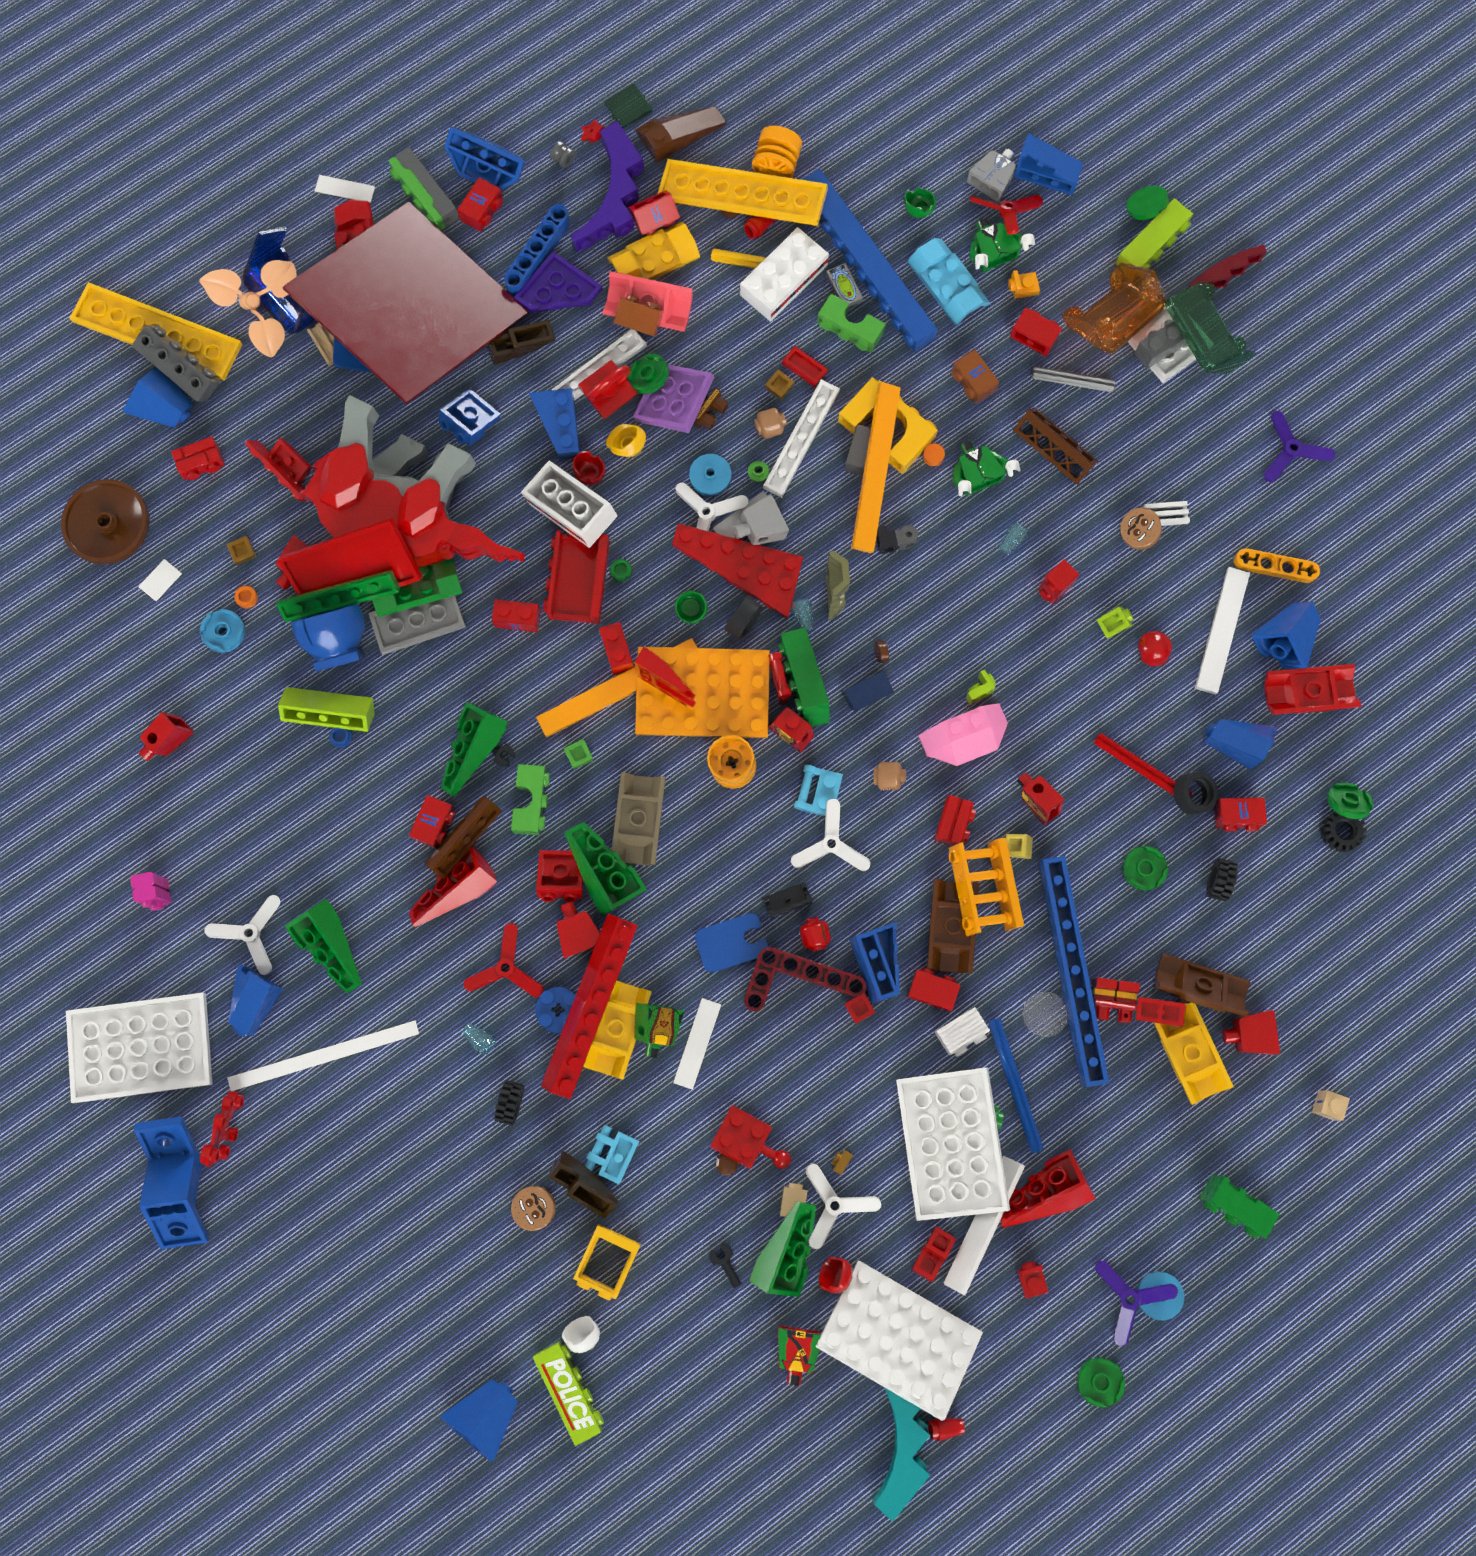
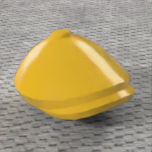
M621 424L612 430L606 440V446L615 455L633 457L643 449L646 433L639 426Z

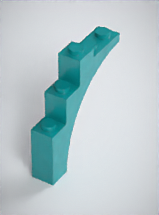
M885 1388L893 1412L895 1446L891 1465L885 1480L872 1500L874 1505L893 1522L930 1476L926 1469L928 1465L919 1456L913 1457L931 1435L926 1430L929 1426L920 1417L913 1418L921 1408Z

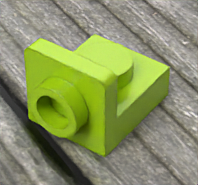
M1119 606L1097 619V622L1106 638L1109 639L1121 631L1133 627L1131 621L1134 618L1128 609L1124 610L1123 607Z
M985 670L980 671L978 676L982 685L978 683L968 689L969 692L966 700L969 705L993 694L995 690V680Z

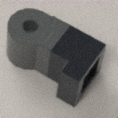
M906 525L901 530L887 532L886 526L878 527L876 542L879 554L912 548L918 538L917 529L914 526Z

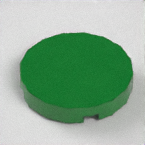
M1148 186L1133 193L1126 204L1129 216H1133L1136 220H1148L1159 215V211L1165 210L1169 203L1167 190L1160 186Z
M657 354L644 355L643 359L635 361L630 368L631 372L628 380L634 390L640 394H651L657 391L668 378V364Z
M1337 783L1330 789L1327 795V802L1330 807L1338 814L1350 819H1363L1369 816L1374 806L1370 794L1365 790L1362 792L1358 789L1359 786L1351 783Z
M1142 846L1131 850L1124 858L1122 864L1123 876L1133 888L1141 891H1150L1161 886L1166 880L1168 865L1164 855L1156 848Z
M1102 1357L1091 1358L1082 1364L1078 1371L1076 1381L1078 1391L1084 1400L1093 1406L1109 1407L1118 1402L1125 1390V1378L1119 1366L1111 1360Z

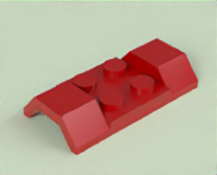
M349 200L334 207L336 248L339 249L374 225L370 202Z
M1355 664L1267 671L1264 683L1267 708L1272 715L1360 708L1362 705L1355 695L1353 683Z

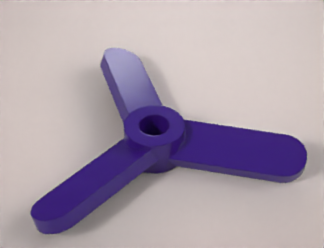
M1275 411L1271 414L1273 424L1284 446L1282 452L1265 471L1264 478L1266 481L1274 482L1277 480L1289 463L1296 457L1321 461H1332L1335 458V451L1331 448L1301 444L1299 440H1296L1282 412Z
M1099 1261L1095 1265L1097 1274L1121 1298L1122 1307L1114 1335V1341L1119 1346H1125L1129 1342L1138 1306L1174 1299L1178 1295V1288L1174 1284H1164L1140 1290L1131 1289L1107 1262ZM1128 1295H1132L1135 1298V1303L1128 1301Z

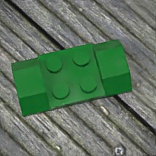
M449 559L419 567L423 576L420 581L400 587L399 593L373 599L372 602L377 616H385L462 594L455 560Z

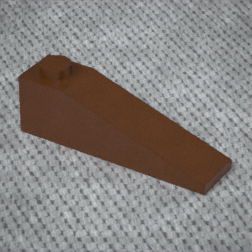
M716 106L653 119L636 128L635 132L654 161L658 163L726 125V121Z

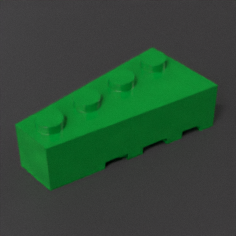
M806 627L781 633V642L778 643L779 652L785 656L786 661H783L786 674L790 675L789 685L791 692L795 693L796 699L794 700L797 712H800L801 718L812 727L830 723L829 700Z

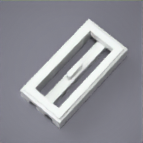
M1187 501L1144 504L1143 508L1150 510L1181 508V510L1156 511L1155 513L1158 517L1182 515L1183 517L1160 519L1162 526L1188 524L1190 522Z

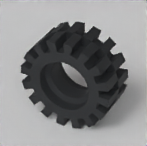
M1337 812L1327 816L1322 822L1324 825L1320 829L1324 831L1321 834V838H1326L1323 842L1325 844L1329 843V848H1336L1338 852H1346L1363 843L1362 840L1366 837L1363 833L1367 832V827L1363 828L1362 826L1365 824L1364 820L1360 822L1359 819L1346 818ZM1338 823H1346L1350 827L1351 835L1348 839H1342L1337 835L1336 826Z
M1221 858L1216 859L1207 881V897L1224 902L1229 900L1235 888L1236 877L1238 876V864L1236 862Z
M508 1080L505 1081L498 1098V1104L496 1105L494 1121L511 1126L515 1124L520 1111V1105L522 1104L525 1085Z

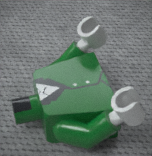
M987 218L981 219L976 223L979 231L975 233L974 240L970 244L969 259L975 264L976 269L980 268L982 273L1017 259L1021 246L1026 251L1029 249V244L1035 245L1034 235H1021L1019 233L1009 235L1003 223L991 226Z
M967 441L960 446L964 455L958 458L957 464L954 466L952 482L958 489L959 496H963V491L968 496L1003 481L1006 474L1005 471H1007L1008 476L1012 477L1014 475L1013 470H1018V472L1021 470L1017 460L1009 461L995 451L989 450L987 446L975 449L972 441Z

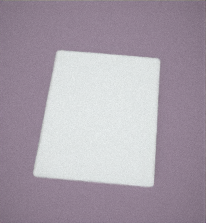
M164 559L139 585V588L153 600L157 601L182 573Z

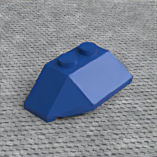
M450 126L444 148L449 154L459 176L473 183L480 177L501 190L519 181L525 164V160L519 155L483 137Z

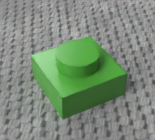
M584 739L564 748L573 769L593 761V757Z

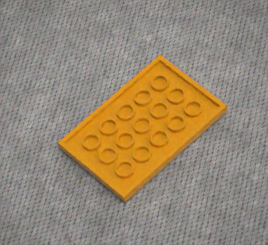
M638 647V655L643 647ZM646 647L672 668L696 695L693 699L696 704L693 708L688 705L684 706L638 678L637 675L635 735L697 737L734 735L741 738H768V655L770 650Z

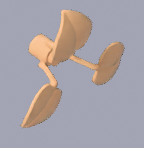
M281 260L266 263L261 269V280L268 287L256 293L246 292L242 294L238 290L241 285V279L231 270H214L201 277L199 282L204 287L209 298L219 306L234 304L237 300V294L239 295L240 306L243 309L251 310V313L260 319V321H254L249 325L248 331L251 342L262 354L268 357L275 356L285 338L284 328L275 319L269 318L264 321L263 316L256 311V308L260 305L259 297L270 290L278 298L289 295L283 290V286L297 277L294 264Z

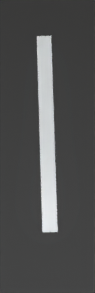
M416 1020L228 1077L230 1090L241 1089L418 1035L419 1031Z

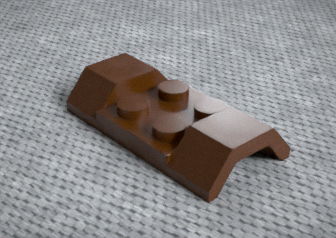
M934 879L927 969L938 972L972 974L976 934L966 936L962 926L963 918L955 882H947L940 879ZM971 883L973 894L978 895L979 883Z
M1162 953L1155 972L1154 989L1179 996V999L1220 1012L1225 1011L1241 1017H1248L1249 1010L1245 1009V997L1250 986V980Z

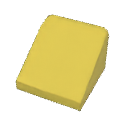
M1006 834L1010 857L1031 859L1033 837L1028 834Z

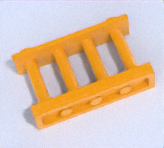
M1006 838L993 840L987 843L988 848L965 851L963 843L949 847V860L952 863L963 918L962 926L966 936L980 933V926L1003 923L1005 931L1024 926ZM990 858L992 870L969 873L967 860ZM995 880L997 892L973 894L971 882ZM995 901L1000 903L1002 914L978 917L976 904Z

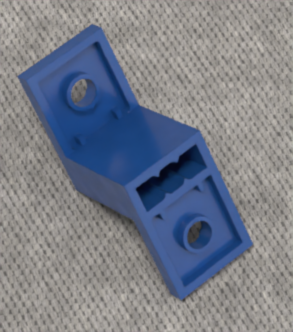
M183 1117L135 1123L134 1133L148 1159L139 1207L160 1249L208 1243L209 1234L195 1207L202 1163H200V1154Z

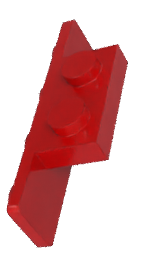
M279 438L270 452L259 441L246 440L244 444L250 449L249 452L256 458H259L264 463L263 466L278 477V482L287 487L292 492V496L298 501H307L300 496L301 490L305 489L301 483L311 471L312 466L285 439Z

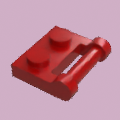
M781 652L771 653L768 655L769 665L779 705L787 704L788 697L792 693L789 684L786 682V672L784 664L781 662L783 659Z

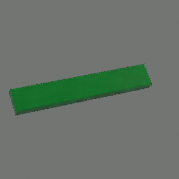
M389 570L278 600L276 605L286 623L399 593L401 588L393 571Z

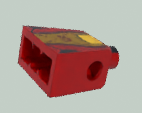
M788 707L784 708L768 727L799 753H802L814 738L812 726Z
M1026 772L1017 779V782L1023 788L1022 800L1044 826L1061 813L1064 798L1042 776H1038L1033 780Z

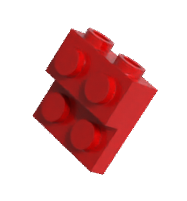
M539 850L536 884L537 897L541 898L544 902H553L555 898L564 899L566 902H576L578 899H583L584 880L572 851Z

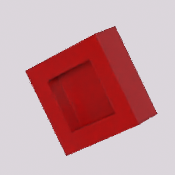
M865 993L844 1004L855 1024L876 1013Z

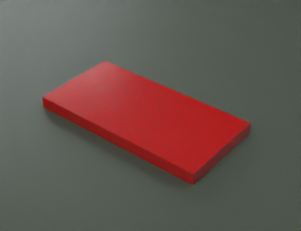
M393 518L282 555L277 559L297 595L389 570L393 571L400 587L420 581L423 577Z

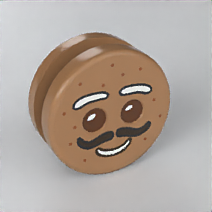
M1136 508L1124 516L1121 521L1120 532L1124 542L1129 547L1136 550H1145L1151 548L1159 541L1162 534V525L1154 511L1148 508Z
M529 1186L520 1190L515 1195L511 1204L513 1220L519 1227L528 1231L540 1230L547 1226L554 1218L556 1212V1203L553 1195L541 1186Z

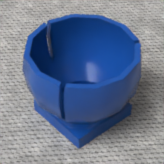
M359 604L291 622L292 632L299 647L316 659L313 663L316 672L358 661L364 657L362 648L358 647L365 630L364 616Z

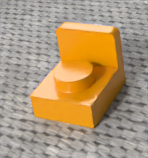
M1014 270L1011 278L1008 279V288L1010 292L1013 291L1014 299L1039 295L1040 288L1036 272L1019 275L1018 270Z

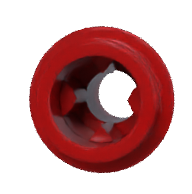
M759 216L753 217L744 224V231L750 239H758L775 222V219Z
M934 1416L933 1419L928 1420V1432L931 1435V1440L939 1442L965 1433L963 1419L945 1418V1420L941 1421Z

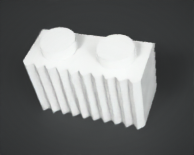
M974 1007L935 1031V1034L948 1055L955 1054L957 1057L968 1050L966 1046L974 1041L975 1045L985 1040L987 1038L985 1034L990 1030Z

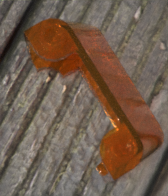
M1124 263L1119 264L1110 274L1109 282L1112 290L1085 313L1077 306L1068 308L1061 314L1065 324L1102 352L1113 354L1163 311L1166 298L1156 271Z

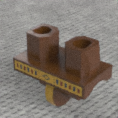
M715 388L709 397L706 395L694 422V426L698 429L700 426L711 430L717 422V418L711 415V412L716 410L722 415L727 410L728 402L721 397L719 389Z

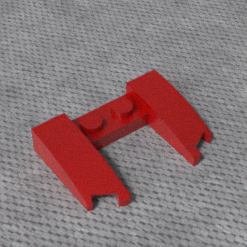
M643 647L634 661L638 678L684 706L688 705L693 708L696 704L693 700L696 695L659 656Z

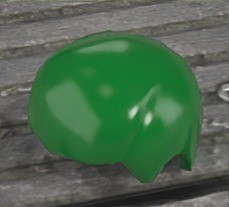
M917 187L913 192H910L908 189L904 196L906 212L911 217L917 219L929 216L936 207L934 194L920 187Z
M686 591L679 595L675 602V612L678 618L685 623L695 624L702 621L707 614L708 604L701 593Z

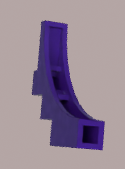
M618 121L600 130L601 143L608 154L611 164L610 184L604 202L596 214L582 228L571 235L572 246L576 252L585 250L592 243L607 238L610 233H613L617 239L628 235L634 229L633 217L626 207L634 205L639 200L638 188L631 178L639 176L644 171L642 157Z

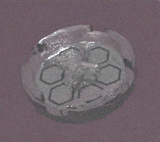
M1038 992L1030 996L1024 1003L1021 1013L1023 1023L1028 1031L1040 1037H1050L1058 1034L1063 1030L1068 1019L1064 1001L1051 992Z

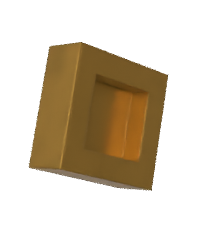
M777 370L765 384V389L782 400L792 389L795 382L780 370Z
M247 536L226 544L236 566L256 558V554Z
M843 1150L842 1153L837 1152L831 1162L834 1165L832 1170L842 1175L853 1155L846 1150Z

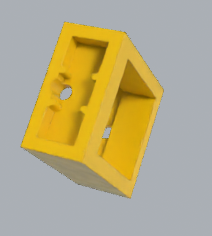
M597 1225L573 1278L578 1281L576 1285L586 1290H589L591 1287L599 1291L598 1295L606 1300L616 1299L641 1244L605 1226ZM599 1238L631 1252L615 1288L583 1274Z

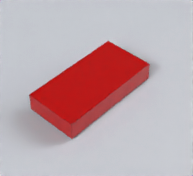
M796 346L791 349L782 361L783 366L815 388L828 373V369Z

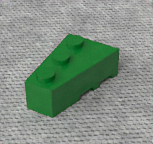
M1212 1175L1199 1197V1200L1204 1202L1203 1207L1215 1214L1217 1211L1225 1215L1224 1220L1235 1227L1237 1224L1245 1228L1244 1233L1256 1240L1258 1237L1266 1239L1280 1214L1259 1199L1248 1195L1247 1191L1243 1188H1237L1229 1183L1230 1179L1227 1177Z

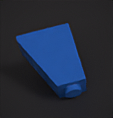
M155 367L138 380L123 412L175 428L181 422L183 424L187 422L191 416L189 411L193 404L176 383Z
M1313 601L1293 603L1255 631L1251 637L1261 655L1267 658L1270 655L1280 661L1279 665L1283 668H1306L1310 660L1321 618Z
M1220 719L1215 724L1211 723L1204 733L1207 735L1204 743L1250 770L1264 760L1275 740L1271 735H1275L1278 728L1269 725Z
M242 964L238 965L228 1023L234 1027L232 1031L245 1037V1035L254 1036L283 991V988Z
M492 1379L447 1410L440 1418L457 1435L468 1442L473 1449L492 1462L496 1457L518 1401L512 1396L514 1391L505 1382H502L500 1385Z

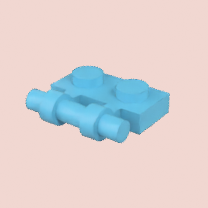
M604 1125L601 1132H598L595 1139L597 1141L592 1152L589 1151L586 1157L588 1160L585 1167L593 1171L597 1163L602 1166L598 1175L620 1184L640 1141L619 1131L614 1140L609 1137L612 1128ZM605 1144L611 1146L606 1159L600 1157Z

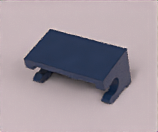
M884 671L878 672L841 691L851 711L853 710L854 712L894 692Z

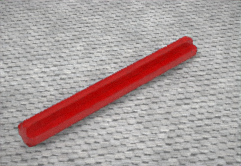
M1100 733L1094 740L1095 745L1174 796L1176 781L1104 734Z

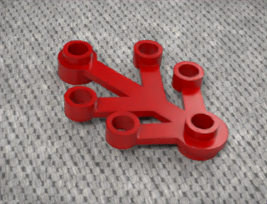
M229 1091L227 1096L223 1098L221 1114L215 1115L210 1145L205 1144L200 1155V1163L205 1164L206 1167H212L219 1159L227 1160L229 1157L230 1146L220 1145V1143L225 1140L235 1142L237 1139L238 1128L228 1127L234 1112L243 1107L244 1095H240V1092Z

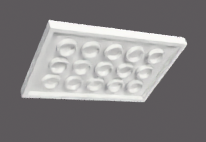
M206 993L66 1011L71 1103L213 1085Z
M988 1067L896 1080L917 1221L1009 1211V1199Z
M858 1260L853 1269V1279L849 1287L841 1293L815 1347L943 1421L947 1416L983 1332Z

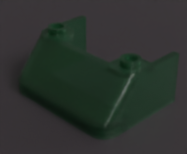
M1200 282L1166 300L1164 304L1198 363L1207 373L1229 375L1256 355L1255 351L1246 350L1247 343L1241 336L1237 337L1231 334L1212 302L1214 300V289L1216 288L1214 284Z

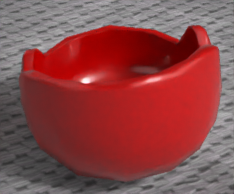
M584 451L574 457L572 471L574 477L579 482L591 486L598 484L604 478L605 465L600 456L596 457L591 455L590 451Z
M1151 631L1144 634L1138 643L1141 661L1152 667L1161 666L1166 663L1172 651L1169 637L1160 631Z
M829 1257L823 1263L819 1272V1287L832 1294L842 1293L849 1287L853 1279V1269L845 1259Z

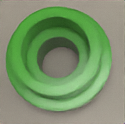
M755 461L749 465L748 476L752 481L762 482L767 479L769 468L766 463ZM760 468L762 472L756 473L755 469Z

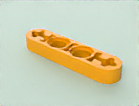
M1241 549L1234 557V564L1240 570L1303 583L1313 582L1320 574V568L1315 562L1253 549ZM1243 555H1245V556H1246V559H1247V560H1251V561H1248V562L1245 564V563H1243V559H1240V558H1241ZM1261 559H1268L1271 562V568H1263ZM1289 563L1293 571L1286 573L1282 569V564ZM1307 568H1310V572L1313 573L1311 576H1308V572H1305Z

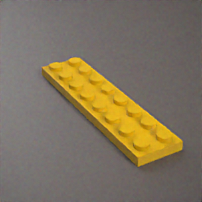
M667 159L658 193L667 190L671 193L674 203L818 226L828 185Z
M89 282L70 316V320L76 324L131 345L145 325H158L166 331V335L169 338L181 343L182 349L187 353L195 355L202 366L210 368L215 372V377L224 381L243 345L240 340Z

